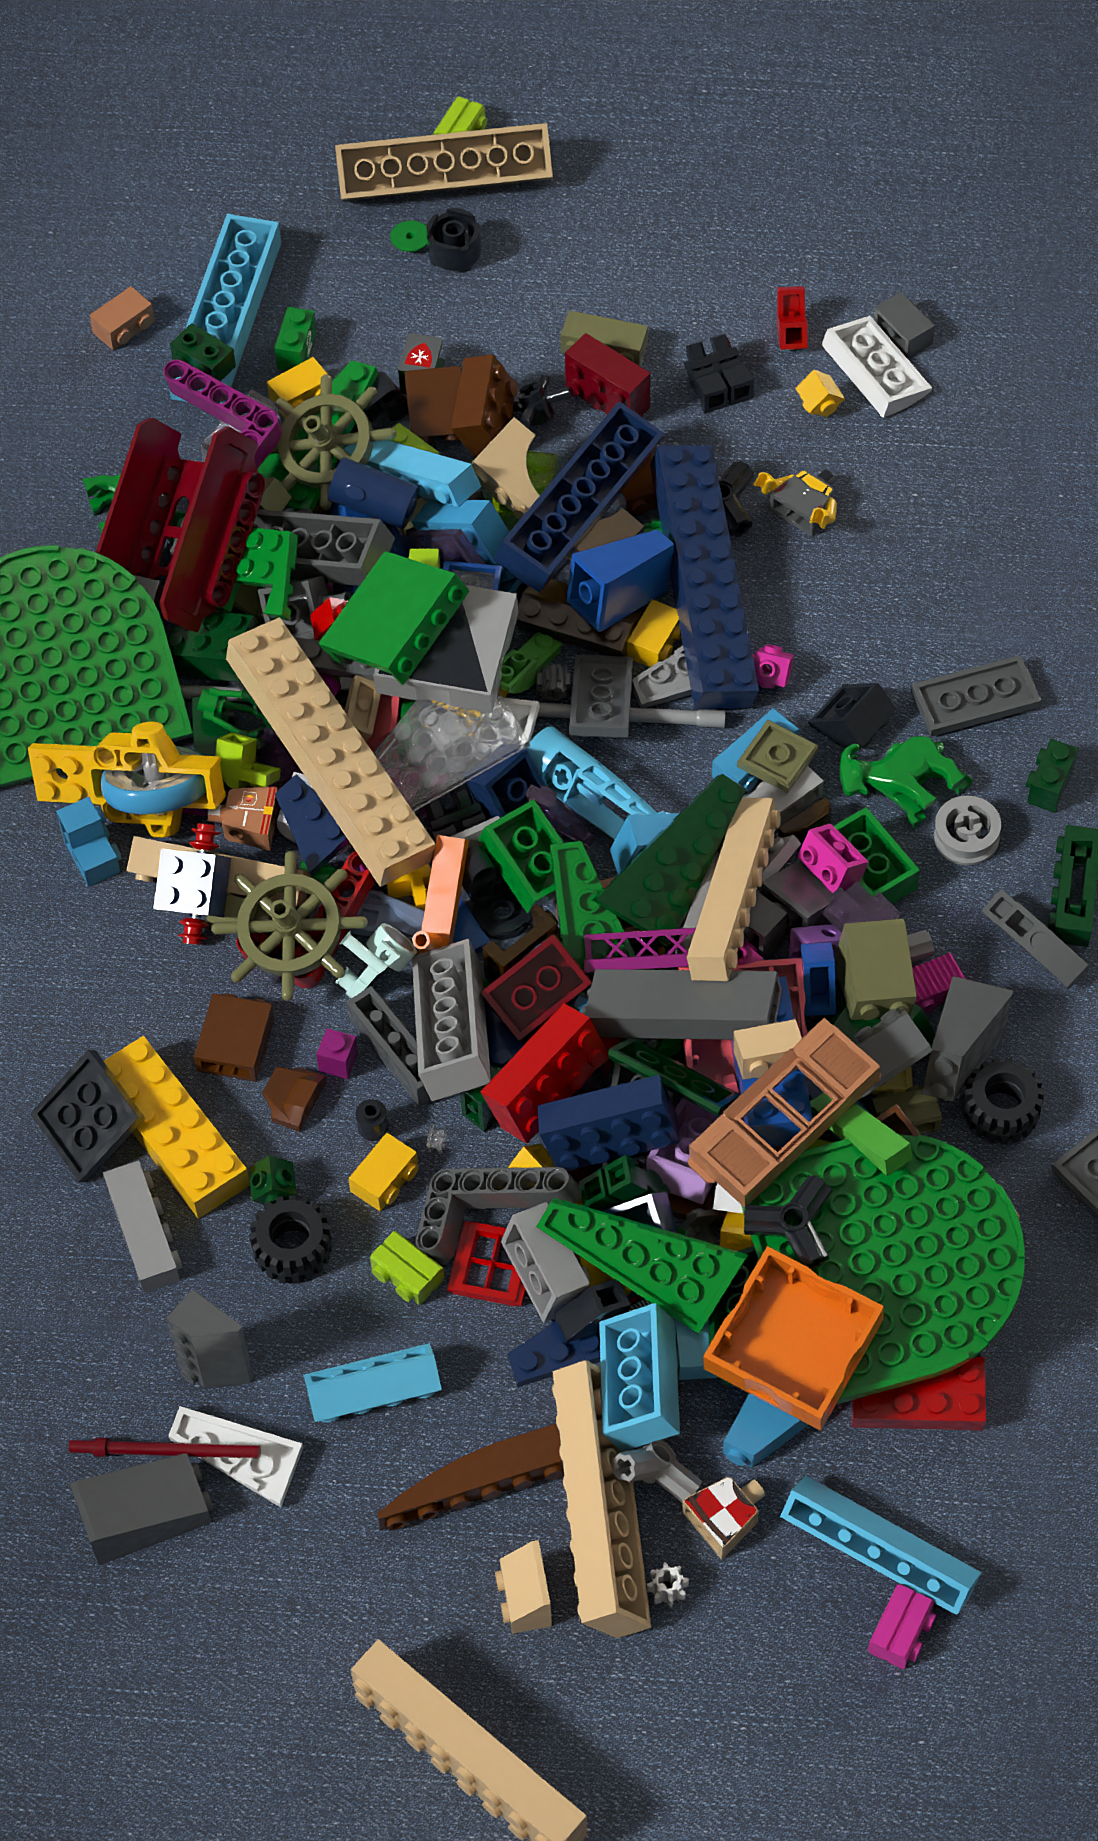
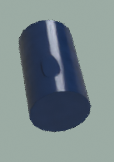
M343 457L333 475L328 491V500L372 518L380 519L382 522L400 529H405L415 510L420 486Z

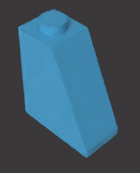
M749 1393L724 1440L723 1454L727 1455L726 1457L736 1465L743 1466L745 1464L753 1468L809 1424Z

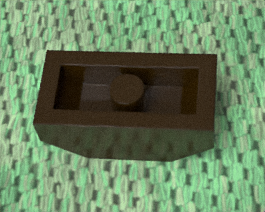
M824 797L778 828V837L783 838L794 835L801 843L796 850L800 851L809 829L831 823V802Z

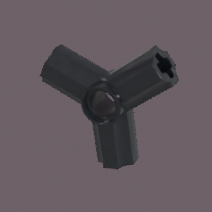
M742 461L733 462L719 480L728 531L731 536L735 535L736 537L746 534L747 530L752 527L751 518L737 499L754 478V472L749 468L748 464Z
M808 1175L791 1201L784 1206L745 1205L744 1235L782 1236L788 1241L799 1263L809 1267L810 1270L822 1266L829 1259V1255L811 1222L831 1195L832 1188L819 1177ZM789 1218H798L802 1223L794 1227L787 1225L786 1221Z

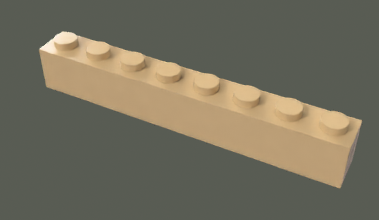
M742 798L731 820L687 954L692 980L728 981L732 969H735L737 966L738 948L743 947V931L745 927H749L750 909L755 907L756 889L762 885L763 867L768 865L769 847L772 848L774 845V830L780 826V812L775 810L773 798Z

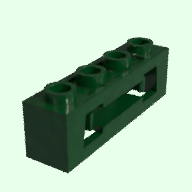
M1066 825L1064 836H1058L1056 853L1061 854V861H1055L1053 879H1059L1058 887L1053 886L1050 904L1056 905L1055 913L1050 912L1048 929L1052 930L1065 944L1089 947L1098 875V829ZM1088 856L1083 874L1081 904H1070L1069 913H1066L1070 898L1073 866L1084 867L1085 858Z

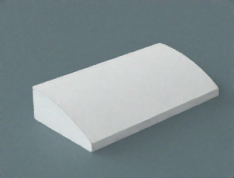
M871 316L827 329L822 346L883 418L909 407L931 392L932 387Z

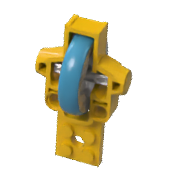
M149 721L137 724L133 727L131 733H109L97 746L32 743L28 747L37 801L75 803L89 797L93 804L101 805L104 816L109 821L145 824L149 834L153 837L164 838L176 834L180 829L183 808L216 809L226 797L220 766L221 757L203 756L193 749L175 746L163 725L159 722ZM56 768L62 769L67 774L68 779L61 778L57 774Z

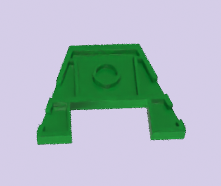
M252 528L251 533L246 539L243 559L237 565L238 574L230 599L224 607H216V610L231 612L240 584L269 587L272 589L264 614L272 618L280 617L281 619L289 620L291 609L287 607L288 597H291L293 594V586L289 584L290 571L295 570L298 536L290 531Z

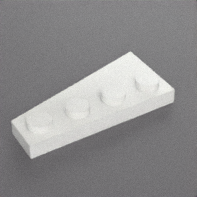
M181 1406L168 1435L169 1439L174 1443L260 1445V1459L199 1458L280 1508L303 1450L302 1443Z

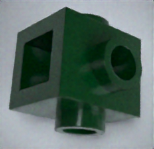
M268 1155L249 1167L252 1202L265 1205L270 1201L273 1205L278 1197H283L284 1201L289 1200V1195L297 1196L293 1162Z

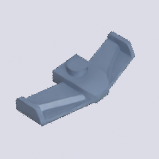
M370 890L356 915L365 917L368 921L367 926L350 930L352 934L371 937L378 927L385 923L394 927L402 934L413 938L416 932L422 930L424 910L385 895L384 892ZM343 892L342 897H350L354 892ZM322 903L308 915V918L315 917Z

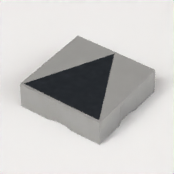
M465 585L470 592L404 685H401L392 674L375 668L373 677L376 693L413 700H434L453 707L492 713L502 678V662L510 647L518 616L517 594Z

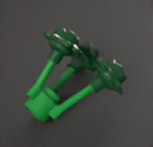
M210 687V690L204 688L197 707V711L204 712L202 718L211 720L230 732L257 739L256 755L258 756L263 753L268 742V738L264 735V726L251 732L243 728L239 730L215 715L216 713L221 714L224 707L255 714V717L263 719L267 732L271 733L273 730L272 726L246 689L231 691ZM225 697L242 698V701H250L254 707L225 701Z

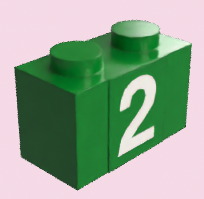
M287 308L274 348L278 370L288 371L309 359L317 333L313 310Z

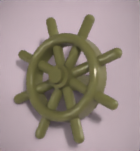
M325 374L321 377V395L307 399L295 408L283 398L276 400V407L287 418L281 427L282 437L270 454L279 453L283 465L289 471L287 477L281 482L287 492L297 481L306 486L320 489V506L323 510L330 509L332 502L328 500V491L336 469L332 470V457L335 456L339 461L343 457H347L366 465L371 456L375 441L391 440L396 437V431L393 428L373 430L368 417L363 412L364 408L377 395L375 387H368L353 402L347 397L332 394V378L330 375ZM332 411L344 412L343 416L332 426ZM321 413V420L318 416L315 415ZM355 419L358 432L341 434ZM300 428L309 434L307 439L295 440ZM357 444L352 455L346 452L342 445ZM310 450L297 464L294 458V451ZM320 457V473L308 471Z
M288 851L285 854V872L282 875L271 877L256 886L244 874H236L234 882L247 894L239 909L237 922H217L211 927L212 932L217 935L237 934L241 947L248 956L232 972V981L236 983L241 982L257 966L267 973L282 976L281 995L285 1001H290L294 997V976L306 974L323 965L336 978H343L346 973L345 969L331 956L338 944L341 929L365 928L368 923L367 919L363 916L341 917L339 908L331 895L347 878L346 870L338 869L328 880L321 884L311 877L297 874V855L294 851ZM296 891L311 894L296 910ZM284 892V900L273 902L269 899L278 893ZM320 903L323 904L327 918L305 919ZM260 907L272 917V920L253 921ZM325 930L319 943L315 942L305 931ZM273 932L258 948L255 946L252 933ZM283 941L282 960L267 956ZM295 941H298L309 953L295 959Z

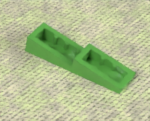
M825 1092L810 1101L811 1111L817 1115L832 1099ZM856 1103L829 1127L841 1140L848 1139L886 1176L912 1160L911 1143Z

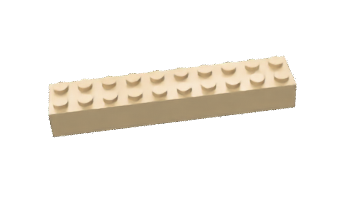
M276 618L229 639L226 660L378 885L381 887L430 863L436 845L281 618Z

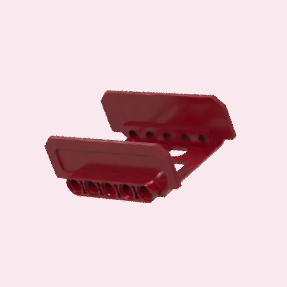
M149 417L136 426L96 553L113 560L132 575L158 580L161 576L167 577L160 599L164 619L188 631L197 633L203 618L214 612L216 607H224L228 603L237 578V565L243 559L246 539L252 531L265 490V479L261 473H258L254 459L258 443L235 429L226 426L213 434L205 462L180 459L178 451L181 433L155 418ZM187 497L189 505L182 527L171 526L178 503L181 499ZM166 539H178L170 563L166 567L161 568L160 558Z

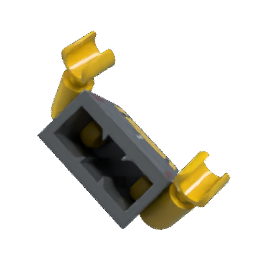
M801 470L795 475L792 474L778 479H774L765 472L759 473L753 485L755 487H762L761 492L765 495L771 492L769 510L811 537L816 533L819 526L825 529L826 525L835 522L837 502L834 499L835 489L831 486L835 482V477L830 471L823 470L816 477L807 470Z

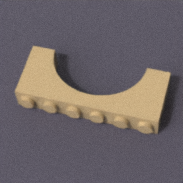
M514 417L473 460L472 467L480 485L490 492L498 503L508 507L516 518L520 520L540 495L530 481L526 466L527 450L536 435ZM622 508L616 514L599 520L573 553L639 535L644 526Z

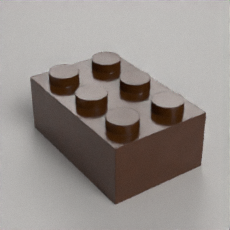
M494 354L463 358L451 429L474 458L487 447L514 416L513 404L518 393V387L515 380L511 378Z

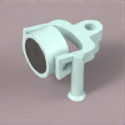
M382 923L366 942L369 950L356 940L349 931L339 944L345 945L368 966L359 977L347 967L345 969V976L338 978L335 983L347 991L345 993L347 996L353 998L364 991L372 980L387 967L398 972L402 971L416 955L417 950L407 937L385 923Z

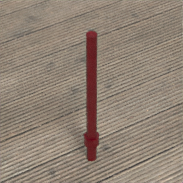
M95 1437L94 1440H70L68 1445L69 1453L93 1454L94 1457H109L110 1454L177 1456L185 1453L189 1457L260 1459L261 1457L260 1445L110 1441V1438Z

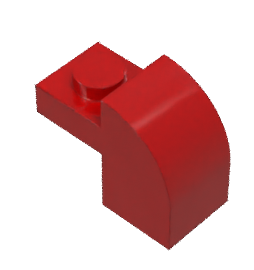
M804 286L777 287L776 323L780 350L808 348Z

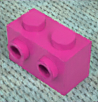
M832 824L809 829L797 856L834 895L857 889L869 863Z

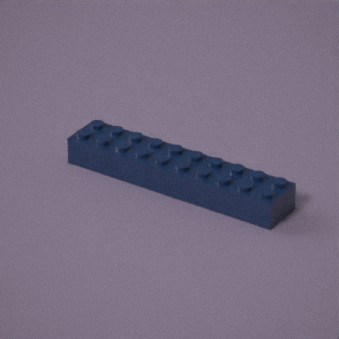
M712 445L657 446L650 463L662 533L674 543L670 577L679 617L694 709L751 708L759 692L713 447Z

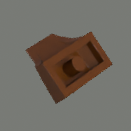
M276 1067L262 1093L271 1108L272 1122L300 1132L327 1082L326 1076L300 1067L293 1069Z

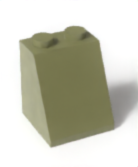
M904 919L845 923L834 959L835 969L851 1020L881 1018L886 1012L895 1008L899 1010L902 1007L910 1015L917 996Z

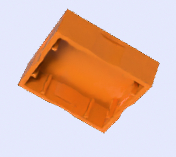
M767 1246L745 1283L739 1302L731 1313L726 1316L703 1355L704 1369L821 1431L884 1320V1306L844 1285L821 1278L810 1270L809 1267Z

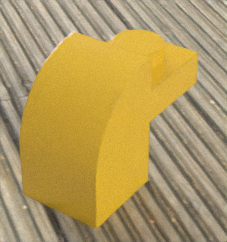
M426 864L387 883L388 896L400 898L412 895L414 906L425 911L431 867Z

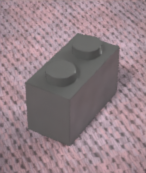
M901 292L875 306L874 321L906 358L911 357L933 343L935 329L933 321L928 316H924L917 309L915 303L911 299H907Z

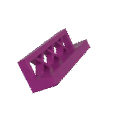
M696 927L585 934V973L595 972V969L635 970L689 966L687 960L688 950L681 945V942L688 934H694ZM671 935L683 936L678 941H676ZM658 936H666L675 944L667 954H658L650 947ZM640 937H652V938L649 940L648 943H646V942H645L643 939H641ZM627 938H635L644 946L636 956H628L619 948ZM610 939L621 940L617 945H615ZM592 940H605L613 947V950L606 958H593ZM677 947L684 952L672 954ZM648 949L653 955L642 954ZM617 951V952H618L619 954H621L623 957H611V956Z

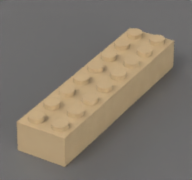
M547 123L335 145L341 201L551 180L553 177Z
M584 1360L553 1371L554 1384L552 1387L557 1405L556 1424L560 1431L561 1440L559 1452L564 1466L563 1486L567 1492L568 1501L566 1514L571 1527L572 1539L570 1541V1548L575 1562L574 1581L578 1588L579 1604L577 1610L582 1624L612 1637L620 1638L651 1628L633 1482L619 1481L613 1473V1459L622 1451L602 1435L601 1368Z
M379 1639L351 1668L352 1685L356 1691L354 1695L358 1701L365 1707L370 1708L373 1706L382 1713L380 1715L381 1720L392 1730L398 1727L407 1735L405 1740L416 1751L420 1752L423 1749L432 1756L431 1762L439 1771L444 1774L449 1771L458 1779L456 1781L457 1785L466 1794L472 1796L475 1793L484 1801L482 1806L493 1817L498 1818L501 1816L510 1823L508 1828L517 1838L522 1841L525 1838L529 1841H583L587 1836V1816Z

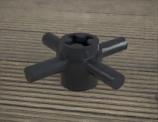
M541 375L538 382L528 384L518 391V400L514 401L513 404L514 413L519 411L523 413L519 422L529 428L530 424L534 426L541 425L555 415L551 403L574 397L572 387L548 392L546 389L550 378L547 375Z

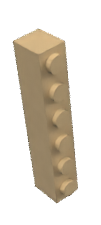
M133 836L127 871L136 873L135 879L153 883V878H158L161 849L195 853L200 850ZM206 851L209 854L231 858L227 895L238 897V894L247 896L234 882V876L238 873L244 874L257 886L261 882L271 877L282 875L285 872L284 866ZM297 869V874L311 876L308 871ZM296 891V906L300 907L306 901V892ZM284 892L278 893L269 899L274 902L276 900H284Z

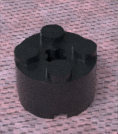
M450 208L446 209V213L439 216L436 213L430 218L426 231L428 255L431 264L445 270L458 271L460 273L469 271L481 255L480 225L475 220V216L464 209Z

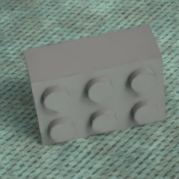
M547 1202L512 1215L501 1240L543 1323L555 1319L554 1315L558 1310L590 1285L588 1271L583 1265L580 1266L575 1252L536 1227L548 1207Z

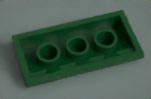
M633 1037L626 1039L609 1050L608 1057L610 1060L644 1078L660 1075L666 1090L718 1118L740 1096V1094Z

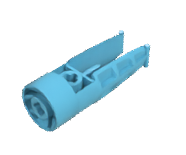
M553 726L541 730L525 748L530 754L548 791L614 840L625 821L602 803L607 798L631 815L636 813L643 815L663 813V811L657 813L619 777Z

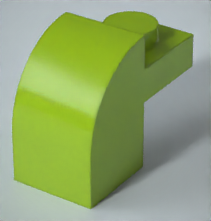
M233 732L217 739L215 756L221 757L222 779L229 787L233 789L245 788L249 785L255 788L268 787V785L280 780V768L255 762L257 739Z

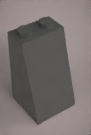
M955 976L952 977L932 1045L933 1051L930 1053L922 1094L954 1101L966 1086L968 1078H971L972 1071L975 1068H980V1064L986 1061L1003 1039L1013 990Z
M187 1453L69 1483L98 1565L212 1523L208 1512L214 1510L208 1491L201 1493L198 1482L203 1481L202 1474L197 1462L190 1463Z

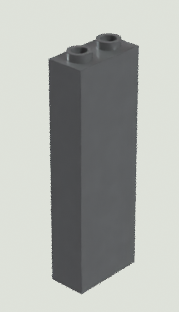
M595 969L593 982L587 988V1006H583L582 1014L590 1017L600 1037L734 1040V1031L776 1023L782 988L777 971H731L728 981H700L691 979L690 970Z

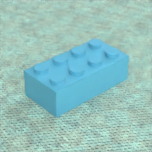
M653 1303L600 1321L602 1435L623 1452L680 1434L675 1320L657 1303Z

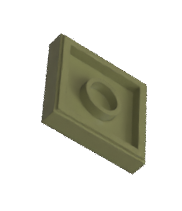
M767 719L737 761V767L789 793L818 752L819 745Z

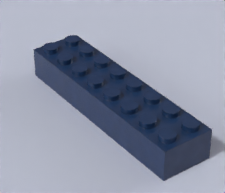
M618 401L503 539L493 561L540 594L654 454L665 433Z

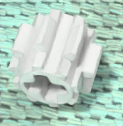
M664 1562L662 1569L650 1571L652 1582L647 1584V1592H653L655 1604L663 1601L667 1602L669 1607H672L673 1601L676 1599L678 1601L680 1599L685 1600L686 1593L683 1588L689 1586V1579L680 1575L681 1566L671 1568ZM670 1581L672 1588L666 1589V1585L663 1582Z

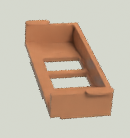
M823 1018L689 1145V1167L705 1182L711 1184L716 1181L745 1208V1205H749L881 1079L880 1065L836 1026ZM796 1068L832 1099L810 1122L774 1091ZM764 1098H767L801 1129L779 1152L774 1150L742 1120Z

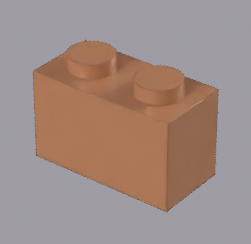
M132 286L89 315L93 333L113 351L126 344L132 337L142 330H146L155 322L152 304Z

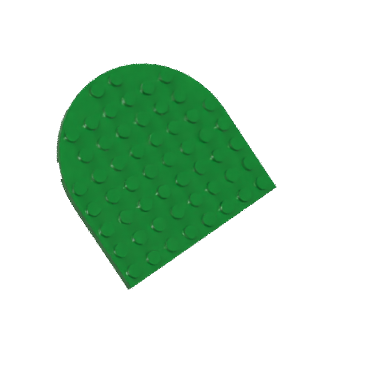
M59 545L25 548L0 557V788L33 780L28 747L32 743L97 746L109 733H131L134 726L149 721L161 723L173 742L194 737L159 611L150 595L131 573L113 560L96 552L83 548L59 547ZM56 768L57 773L63 772L62 769Z
M919 1134L918 1137L900 1135L911 1143L912 1160L888 1176L848 1139L805 1150L749 1204L784 1206L791 1201L808 1175L817 1176L824 1180L832 1188V1193L811 1224L826 1249L829 1259L822 1266L812 1271L825 1280L844 1285L884 1306V1320L836 1404L930 1379L964 1365L992 1343L1006 1325L1017 1304L1024 1275L1025 1247L1019 1218L1013 1204L1002 1186L996 1183L979 1162L958 1148L938 1139ZM741 1205L743 1214H745V1208ZM789 1218L786 1221L787 1225L794 1227L802 1223L798 1218ZM750 1235L758 1261L768 1246L799 1262L784 1237Z

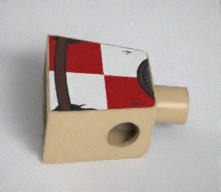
M726 1477L683 1500L682 1512L722 1560L758 1522L759 1512L754 1504L765 1496V1492L754 1479L740 1489L732 1478Z

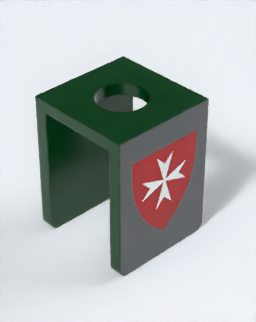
M408 334L398 368L400 391L403 394H406L404 371L444 367L445 360L439 358L443 344L442 338Z

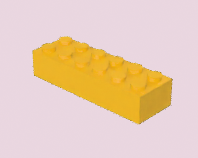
M144 1035L104 1060L107 1067L145 1117L143 1122L132 1133L198 1219L250 1186L247 1168Z

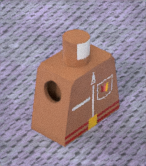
M278 788L231 789L228 793L226 805H219L216 809H208V821L222 823L224 837L228 841L271 851L280 807L275 796Z

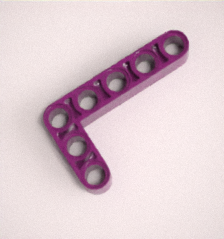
M172 360L165 365L163 374L170 391L174 395L240 430L243 435L258 443L254 457L258 469L282 437V428L276 412L182 360Z

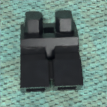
M726 334L710 338L713 349L712 353L705 354L702 341L686 345L688 360L683 362L685 369H687L690 385L695 389L701 401V408L704 414L727 407V399L731 405L754 398V378L746 365L741 363L737 347H731Z
M460 787L450 792L454 806L445 809L440 797L426 801L427 817L423 819L428 833L435 843L437 835L451 837L487 821L480 803L473 800L466 787Z

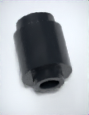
M374 1099L361 1102L355 1113L358 1132L366 1140H380L388 1131L386 1107L383 1103Z

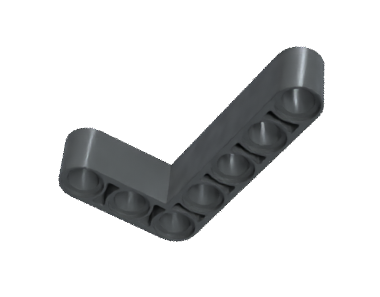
M561 1167L440 1170L435 1173L430 1181L416 1237L417 1247L439 1265L446 1264L454 1256L465 1209L532 1208L545 1202L549 1205L554 1198L576 1204L581 1197V1188L567 1170Z

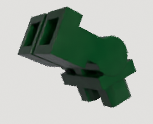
M624 1155L604 1167L605 1171L599 1169L579 1181L583 1206L599 1211H604L652 1193L666 1192L668 1196L671 1192L668 1186L663 1184L661 1177L656 1171L652 1169L645 1171L635 1166L634 1158L628 1155Z

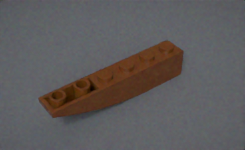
M556 1423L490 1444L434 1471L404 1491L377 1513L380 1530H398L406 1526L407 1522L419 1518L420 1520H429L436 1517L439 1512L447 1509L460 1510L467 1507L472 1501L482 1498L483 1500H491L500 1496L502 1492L513 1488L515 1490H523L530 1487L535 1481L544 1478L546 1480H554L564 1474V1466L559 1452L561 1440Z

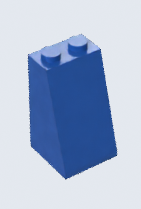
M657 529L573 553L566 602L598 632L607 629L651 602L652 599L654 600L667 592L674 543Z

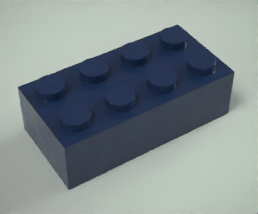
M660 1075L538 1105L539 1134L555 1167H561L567 1171L604 1163L624 1155L632 1156L680 1143L677 1113Z

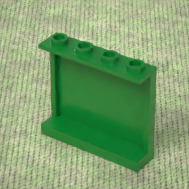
M384 551L318 644L336 662L342 663L345 658L392 674L401 685H404L470 590L453 572Z

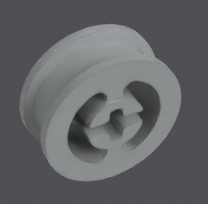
M959 796L947 801L939 809L935 820L934 841L938 851L947 860L959 865L969 866L985 862L993 856L999 846L1001 832L1000 815L991 803L976 796ZM955 822L954 835L952 837L947 831V827ZM983 824L988 834L983 839H980Z

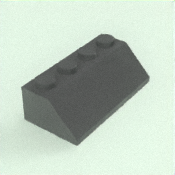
M903 1007L899 1010L895 1008L886 1012L881 1017L882 1021L872 1028L870 1026L864 1027L855 1034L856 1039L852 1042L880 1065L881 1079L857 1101L933 1051ZM805 1075L807 1090L813 1099L824 1093Z
M192 1289L166 1317L170 1330L168 1333L172 1338V1347L176 1352V1361L180 1366L179 1373L189 1383L195 1384L197 1382L203 1388L251 1383L254 1380V1374L243 1327Z

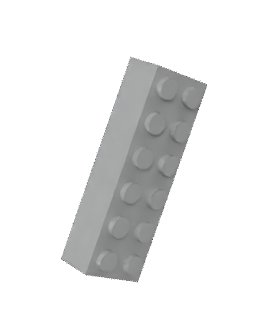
M470 939L415 955L412 958L418 1075L431 1101L447 1098L454 1094L488 1084L491 1081L485 1001L484 996L480 993L484 990L482 965Z

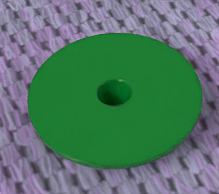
M403 221L392 229L390 233L391 243L401 251H418L427 245V227L418 221Z

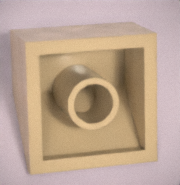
M539 1540L532 1541L500 1559L501 1571H495L498 1592L505 1591L506 1602L500 1603L503 1622H510L512 1634L552 1627L551 1604Z

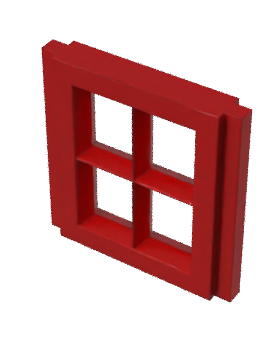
M464 1221L447 1292L522 1307L526 1289L514 1266L497 1262L501 1240L507 1228ZM479 1236L496 1239L491 1260L474 1257ZM472 1263L489 1266L484 1287L467 1284ZM495 1267L512 1270L507 1292L490 1289Z

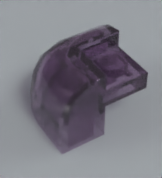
M856 881L846 891L839 887L832 893L830 905L822 912V915L842 933L845 923L900 919L901 913L880 892L872 897Z

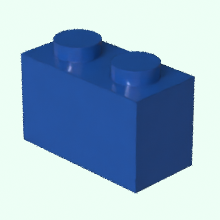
M832 942L801 944L806 999L804 1007L805 1016L836 1014L835 959Z

